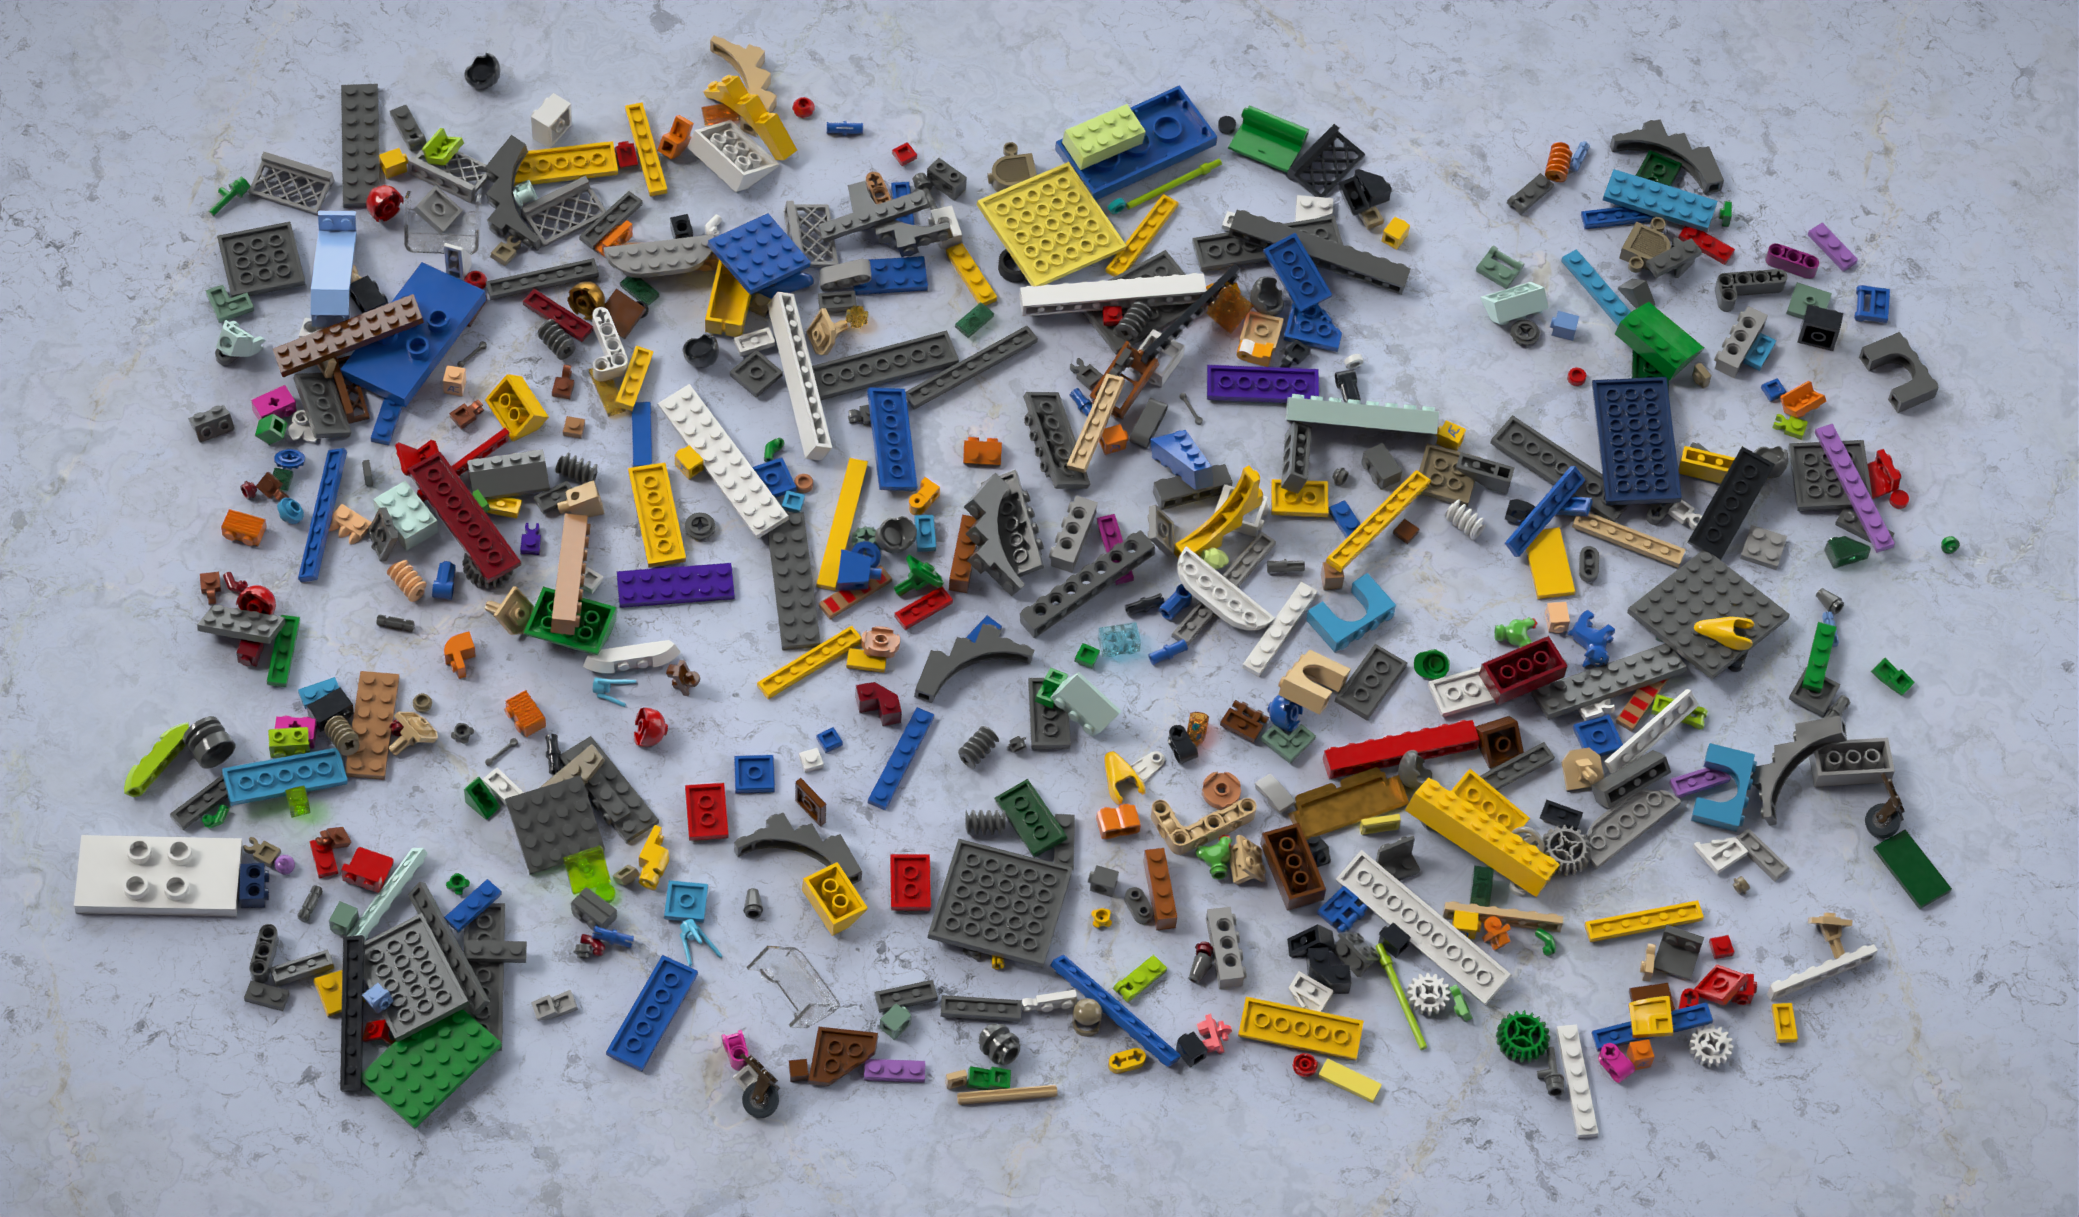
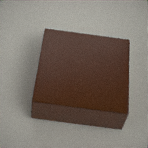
M1404 518L1393 530V534L1408 544L1419 533L1420 529Z

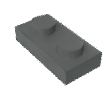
M855 291L818 293L819 311L821 308H826L827 312L857 310Z
M565 481L551 488L550 491H544L534 496V501L541 512L545 514L558 508L557 503L566 501V491L572 489L568 481Z
M250 981L244 1001L283 1011L290 993L286 989Z

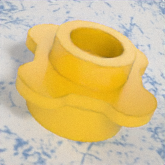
M1104 908L1093 910L1091 913L1094 919L1093 926L1095 928L1100 926L1110 927L1112 925L1110 920L1111 911Z

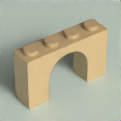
M1309 649L1305 655L1302 654L1298 662L1294 663L1292 669L1288 670L1286 676L1281 678L1278 685L1280 687L1278 695L1320 715L1326 708L1332 691L1312 681L1339 692L1345 685L1351 669Z

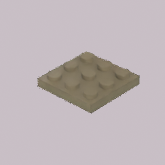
M1427 443L1419 472L1428 477L1431 483L1420 495L1450 503L1460 500L1459 505L1466 504V507H1468L1475 481L1456 470L1460 455L1459 451Z

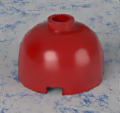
M378 186L373 188L367 197V211L377 222L381 219L384 222L388 221L400 211L399 205L404 203V198L392 186Z
M253 585L240 593L236 606L238 605L239 609L245 611H256L262 614L273 615L276 609V599L268 588L261 585Z
M647 707L639 709L635 720V725H638V732L634 731V741L636 745L640 746L657 745L663 736L667 735L668 724H665V719L658 710Z

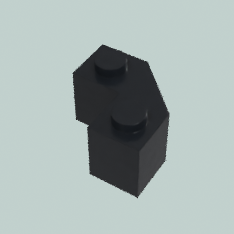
M1308 948L1306 957L1308 976L1333 990V994H1349L1352 983L1350 965L1330 966L1328 948Z

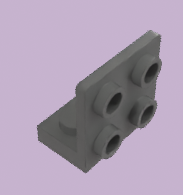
M1414 836L1402 837L1397 842L1384 844L1378 849L1376 862L1399 881L1420 873V868L1412 855L1415 842Z
M1666 925L1654 961V969L1690 981L1704 937Z

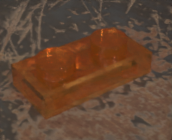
M725 104L701 107L705 126L728 120H740V115Z

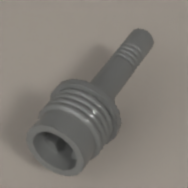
M925 173L916 174L912 178L915 187L914 192L923 189L930 210L938 209L930 193L933 184Z
M1548 1047L1549 1069L1537 1071L1538 1079L1544 1078L1548 1094L1556 1097L1564 1093V1076L1557 1073L1554 1047Z

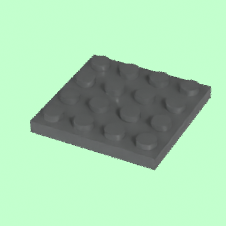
M290 221L217 235L231 298L244 293L253 296L306 285Z
M1864 440L1842 441L1872 498ZM1820 442L1789 443L1788 448L1797 511L1853 508Z
M581 775L505 798L529 875L605 851Z

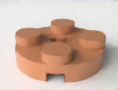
M872 627L871 631L867 632L866 630L862 634L861 646L867 656L893 658L900 647V636L898 634L896 636L893 630L888 627Z
M1213 772L1203 782L1202 796L1210 806L1221 811L1239 801L1241 793L1240 781L1229 772ZM1224 787L1225 793H1219L1217 788L1222 789Z

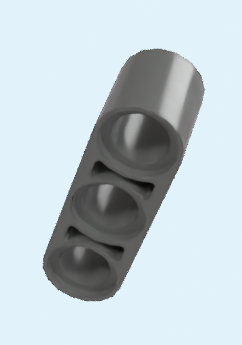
M1150 398L1131 433L1129 441L1148 448L1151 443L1150 439L1154 437L1166 414L1168 404Z
M272 924L263 925L258 933L249 967L251 979L255 982L265 983L270 976V968L273 965L279 943L277 928ZM267 935H273L271 938L265 937ZM264 952H267V953H268V954L265 955V956L260 955L261 953H264ZM258 970H263L262 973H255Z

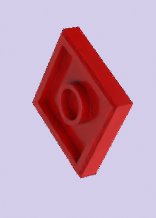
M1716 964L1694 990L1698 992L1699 997L1725 1006L1749 979L1746 974Z

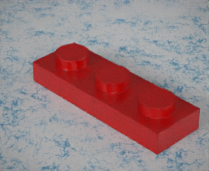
M1685 226L1678 236V239L1682 242L1692 238L1702 253L1724 265L1735 251L1733 247L1706 232Z
M942 586L895 612L894 617L903 629L907 630L953 604V599Z

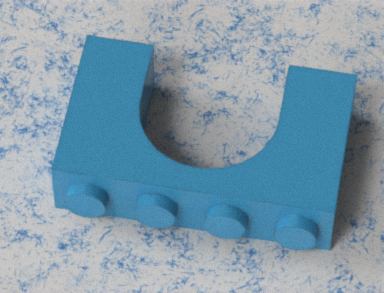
M1368 573L1355 580L1351 588V593L1366 610L1367 614L1362 619L1344 621L1338 618L1323 601L1307 612L1306 621L1334 653L1340 649H1345L1350 642L1361 639L1366 632L1375 630L1380 623L1389 621L1394 616L1396 604Z
M1709 743L1703 767L1729 774L1736 782L1737 795L1726 802H1716L1697 797L1691 821L1737 832L1739 826H1743L1745 815H1742V810L1747 808L1749 797H1746L1747 790H1751L1753 783L1750 775L1751 772H1755L1757 761H1754L1755 754Z

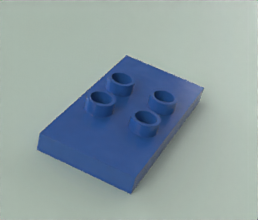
M1180 85L1130 107L1146 131L1143 143L1080 170L1062 143L1063 138L1056 141L1055 151L1064 163L1069 162L1095 201L1216 146L1217 135Z
M423 262L417 267L392 302L414 294L424 323L356 349L340 369L344 379L403 407H407L486 301L484 290Z

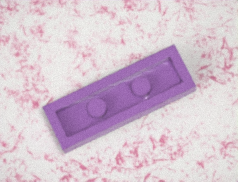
M1823 222L1809 230L1808 236L1843 272L1857 264L1858 259Z
M1703 768L1672 778L1669 784L1675 796L1682 798L1728 783L1731 777L1722 771Z
M868 1059L864 1065V1081L925 1083V1061Z

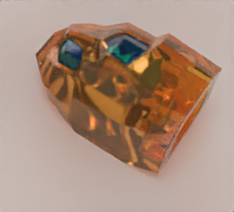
M1202 712L1190 713L1187 733L1196 747L1205 740L1209 716Z

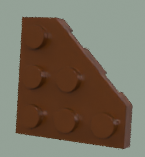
M818 1026L808 1079L809 1084L830 1086L876 1054L878 1033Z

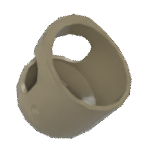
M1082 999L1074 1006L1073 1028L1081 1036L1089 1037L1097 1034L1101 1026V1006L1093 999ZM1075 1019L1084 1025H1092L1098 1021L1099 1024L1093 1030L1084 1031L1077 1027Z

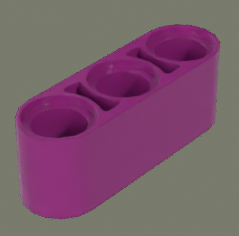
M1778 243L1769 246L1765 259L1766 263L1771 267L1782 269L1806 279L1814 278L1819 267V259L1817 257Z

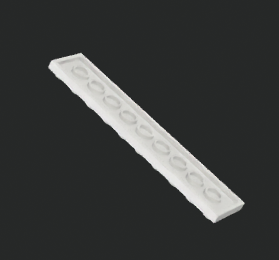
M690 384L658 403L659 408L685 443L690 445L703 458L705 470L757 539L789 520L787 513Z
M1361 850L1336 878L1338 883L1347 887L1359 897L1358 899L1362 903L1366 904L1369 909L1387 924L1391 925L1394 922L1411 937L1410 943L1484 1005L1492 999L1511 977V974L1364 851Z

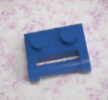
M1865 285L1857 286V311L1855 312L1854 319L1856 321L1868 320L1887 323L1890 289ZM1865 295H1870L1869 312L1864 311Z

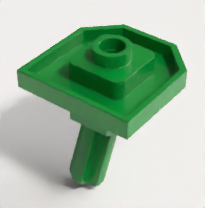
M909 554L906 558L910 569L909 578L895 586L894 590L898 596H902L914 588L917 591L928 583L941 588L944 581L931 564L927 562L924 564Z

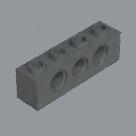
M1294 421L1285 434L1281 488L1298 494L1308 480L1312 427Z

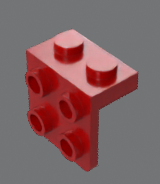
M434 440L428 441L419 449L400 442L395 444L401 470L404 475L409 477L408 468L439 452L437 443Z
M1884 449L1878 450L1875 461L1867 464L1872 499L1898 490L1900 479L1902 478L1900 471L1893 466L1891 456L1886 454Z
M358 847L350 864L344 863L342 866V880L379 893L394 864V859L363 847Z

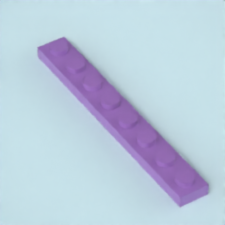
M1833 423L1815 429V435L1876 553L1894 548L1895 543Z

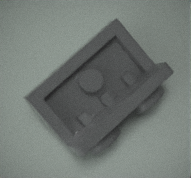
M224 405L214 406L209 411L194 414L193 417L188 418L200 443L235 429L231 415Z

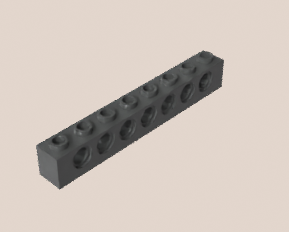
M1141 530L1130 534L1124 542L1116 544L1108 553L1101 554L1091 565L1087 564L1078 574L1071 575L1065 583L1055 586L1049 594L1039 597L1036 603L1025 607L1020 613V623L1033 638H1036L1115 583L1122 576H1125L1131 570L1154 556L1155 545ZM1098 571H1105V573L1100 574ZM1084 581H1089L1090 583H1089V584H1084L1083 582H1084ZM1054 602H1059L1060 604H1059V605H1053L1052 603H1054ZM1044 613L1045 615L1039 616L1037 614Z

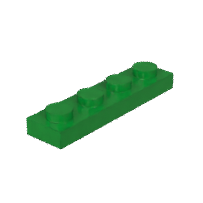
M281 615L280 617H285V625L276 635L267 685L287 687L300 626V617Z
M1822 622L1817 623L1802 688L1821 693L1836 626Z

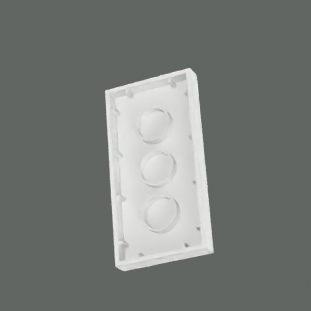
M81 835L74 900L75 913L237 917L240 864H242L243 852L242 838Z

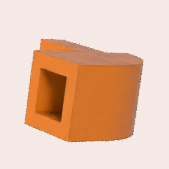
M681 115L675 116L670 132L662 136L657 151L670 159L680 156L692 138L690 133L694 123Z
M470 631L451 637L444 647L445 664L451 665L453 673L456 672L459 679L466 677L463 660L476 657Z

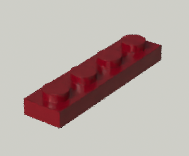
M533 289L523 300L525 307L546 320L554 319L555 324H558L560 329H563L567 334L580 342H583L593 331L591 324L536 289Z

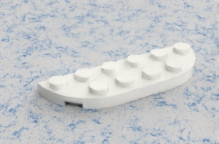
M1188 547L1184 548L1177 563L1179 578L1184 588L1232 627L1244 630L1263 629L1274 621L1275 617Z

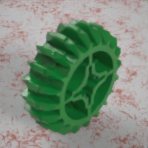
M1525 1010L1522 1014L1516 1011L1514 1016L1509 1013L1507 1018L1503 1017L1501 1024L1497 1027L1496 1038L1498 1039L1496 1043L1500 1045V1052L1506 1051L1505 1056H1513V1061L1518 1058L1520 1063L1524 1059L1530 1063L1532 1058L1535 1060L1539 1059V1055L1543 1056L1545 1050L1548 1049V1042L1550 1041V1035H1548L1549 1028H1545L1546 1022H1540V1016L1534 1018L1533 1012L1530 1015H1526ZM1510 1029L1513 1030V1037L1509 1039L1507 1034ZM1534 1035H1537L1538 1037V1043L1536 1045L1533 1044L1532 1038Z

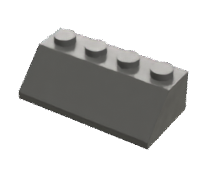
M543 449L467 460L472 493L478 489L485 500L550 491Z

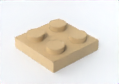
M1248 310L1239 343L1243 339H1249L1264 345L1267 342L1273 343V352H1275L1284 319Z

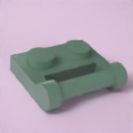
M1493 245L1476 267V272L1507 289L1523 269L1524 263L1521 261L1517 262ZM1495 256L1496 258L1512 266L1514 269L1511 270L1492 258Z

